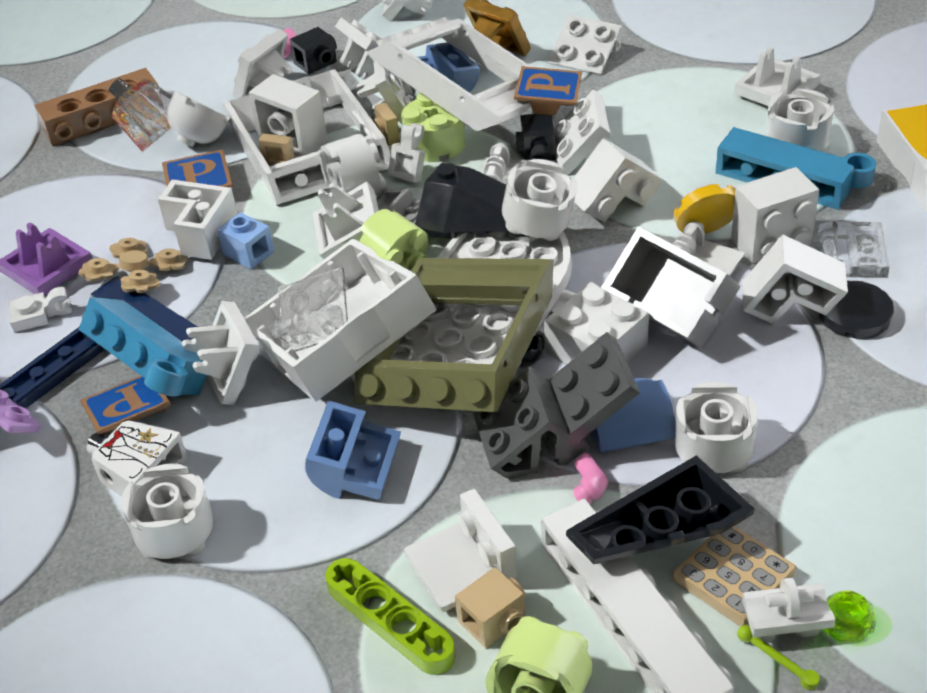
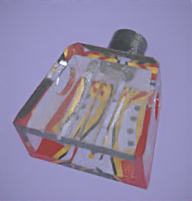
M118 78L109 87L108 91L118 99L112 112L113 119L142 152L171 129L167 121V109L172 95L149 79H143L132 88L123 79Z

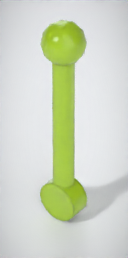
M749 625L739 627L737 635L740 641L744 643L751 642L800 678V684L804 689L815 690L818 687L820 677L816 671L810 669L803 670L759 637L753 638Z

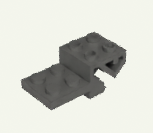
M608 332L603 334L550 379H547L531 367H527L510 381L508 391L498 412H473L490 469L505 478L538 473L540 450H542L541 441L545 440L552 461L556 462L557 465L569 464L589 448L586 436L639 395L640 391L617 339Z

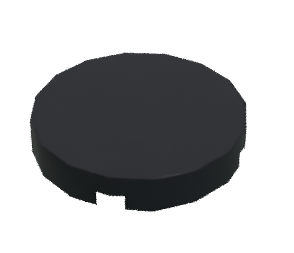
M847 280L848 293L826 316L819 313V318L823 324L836 334L845 336L846 332L855 334V338L864 339L877 336L888 329L894 314V306L887 292L878 286L863 281Z

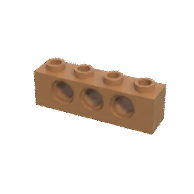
M147 68L34 105L42 130L52 147L116 125L117 122L113 119V114L121 107L130 110L136 115L127 104L135 96L143 97L159 109L164 108L158 83ZM116 85L126 92L120 99H117L109 92ZM139 104L138 112L142 115L151 113L149 110L146 112V108L144 106L141 108V104ZM124 117L127 121L133 119L132 117Z

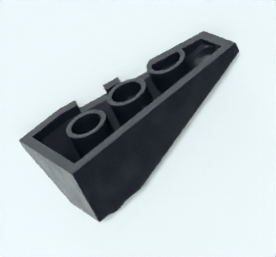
M441 163L425 180L415 225L424 230L427 235L440 238H456V233L474 232L475 238H486L487 233L506 232L508 237H530L521 233H511L506 228V221L502 215L506 184L470 167L458 166L453 163Z
M696 455L567 529L566 536L594 565L722 534L753 515L755 508Z

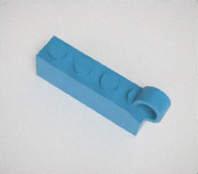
M733 127L717 147L716 174L748 183L797 167L819 189L817 204L839 210L849 195L851 188H866L873 183L876 160L865 153H851L843 158Z
M90 297L79 326L81 332L144 377V384L151 390L167 396L200 394L207 375L196 372L192 366L194 362L204 361L200 360L197 353L185 350L181 340L124 300Z

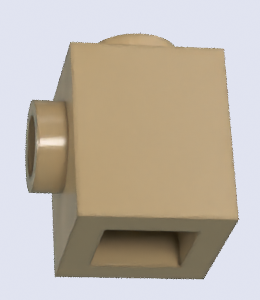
M494 567L455 595L457 620L486 649L502 636L507 635L519 623L520 619L525 617V592L514 578H507Z

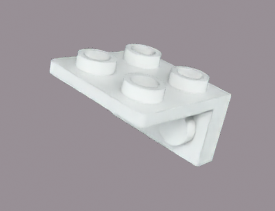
M475 488L459 495L461 513L457 515L458 524L413 543L404 549L406 558L441 612H446L456 607L455 595L494 567L507 578H517L515 545Z

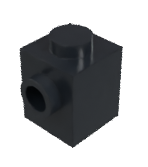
M319 27L290 39L293 62L308 75L337 62L335 51L337 44L334 37Z
M520 115L521 131L516 132L517 151L523 150L524 160H556L555 130L552 115Z

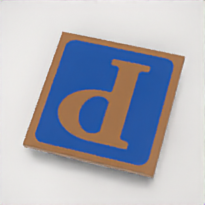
M522 66L514 100L530 102L534 114L555 116L561 105H577L582 71Z
M223 149L162 162L167 186L171 180H179L229 188L233 187Z
M142 376L80 400L98 435L115 430L122 422L128 420L134 422L161 410L166 412L167 406L171 405L166 395L148 388L144 384L145 378Z

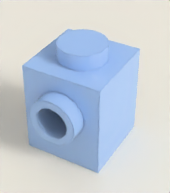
M241 212L217 229L223 255L250 270L274 253L269 226Z

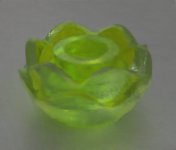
M840 590L826 597L828 606L834 614L835 624L834 628L824 630L835 640L840 642H860L869 633L874 632L876 612L865 596L851 590Z

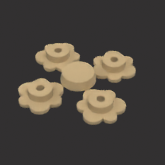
M123 238L118 243H114L109 247L113 257L119 258V266L115 263H110L106 259L95 258L83 263L82 268L78 272L87 281L95 282L101 279L112 278L113 274L117 273L120 267L122 270L130 272L128 276L121 278L122 290L125 292L136 291L138 293H145L148 289L159 287L160 281L155 273H149L142 269L150 265L151 267L159 268L161 271H168L170 269L180 270L186 266L185 263L189 259L188 256L181 255L179 250L163 249L156 253L154 258L148 260L145 241L135 238Z

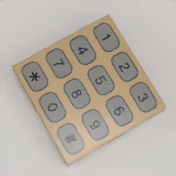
M734 526L722 534L710 536L673 572V581L738 626L749 623L742 602L743 592L780 588L781 579L793 578L795 576L796 565Z

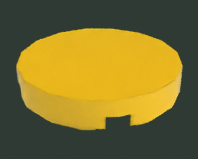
M710 184L687 194L680 201L682 206L679 209L675 207L673 211L677 228L684 233L688 223L697 221L703 224L704 232L707 234L729 224L733 220L735 188L731 185H727V188H720L719 184Z

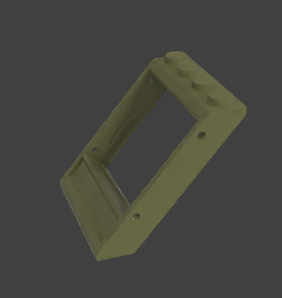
M418 258L411 272L418 276L433 303L521 306L492 364L390 360L402 339L401 337L355 372L354 404L498 412L508 391L510 381L514 378L552 298L554 259Z

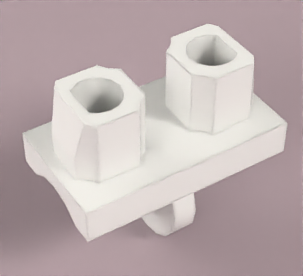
M793 578L781 579L780 588L743 592L742 602L753 638L759 637L764 642L775 641L779 634L794 632L804 638L818 636L821 629L834 628L835 617L828 606L823 583L797 586Z

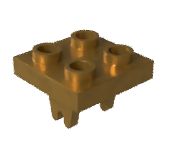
M467 0L463 6L474 29L504 49L526 57L531 46L526 37V32L519 21L518 14L513 9L495 6L487 0Z

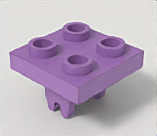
M29 222L26 226L28 230L26 234L20 229L16 230L18 248L0 259V272L33 294L43 292L45 296L52 289L58 287L74 275L79 274L78 271L82 268L83 263L93 258L91 252L55 230L48 228L40 233L36 225Z

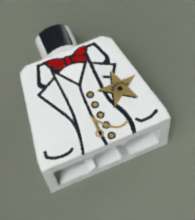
M129 420L122 422L109 437L94 433L89 438L86 447L87 452L92 455L91 460L101 483L121 497L126 486L131 481L135 484L144 477L143 472L147 469L162 464L183 465L188 459L179 432Z

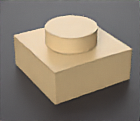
M386 102L375 105L376 118L373 119V122L385 137L388 146L400 143L397 116Z
M262 133L258 139L260 152L269 166L295 158L292 137Z

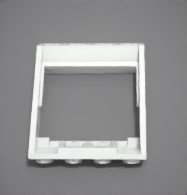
M443 17L431 23L428 22L413 29L410 28L397 33L395 37L392 34L377 40L378 47L367 51L371 59L475 131L500 124L532 109L530 102L514 100L521 67L531 66L459 18L447 22L446 17ZM442 38L506 82L472 95L407 50Z
M335 69L294 80V82L319 90L323 109L341 104L363 134L368 145L372 143L376 145L380 154V162L377 163L379 172L388 170L391 154L385 137ZM247 95L223 102L226 115L230 118L229 123L233 134L276 205L316 193L320 189H329V185L327 186L319 159V153L323 152V150L269 166L248 133L256 130L250 96Z

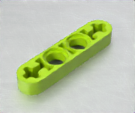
M342 558L337 559L327 567L325 578L328 592L339 604L421 671L431 675H438L451 669L456 658L453 638L446 630L358 561ZM351 577H352V579H353L354 587L357 589V590L355 591V593H354L353 585H351L348 581H346V580L350 579ZM373 596H379L386 600L384 605L378 609L370 610L363 607L365 600ZM401 620H410L416 624V627L406 634H398L392 630L395 623ZM426 645L434 651L442 648L443 654L439 655L433 652L428 656Z

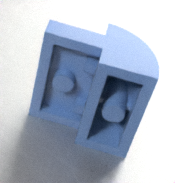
M448 42L427 45L426 55L418 57L469 93L478 81L480 67L463 51Z
M634 379L640 394L590 432L593 441L601 453L675 438L674 411L669 393L662 380Z
M328 401L306 457L305 471L308 478L318 489L340 499L342 491L345 490L380 500L397 450L401 431L365 422L366 411Z

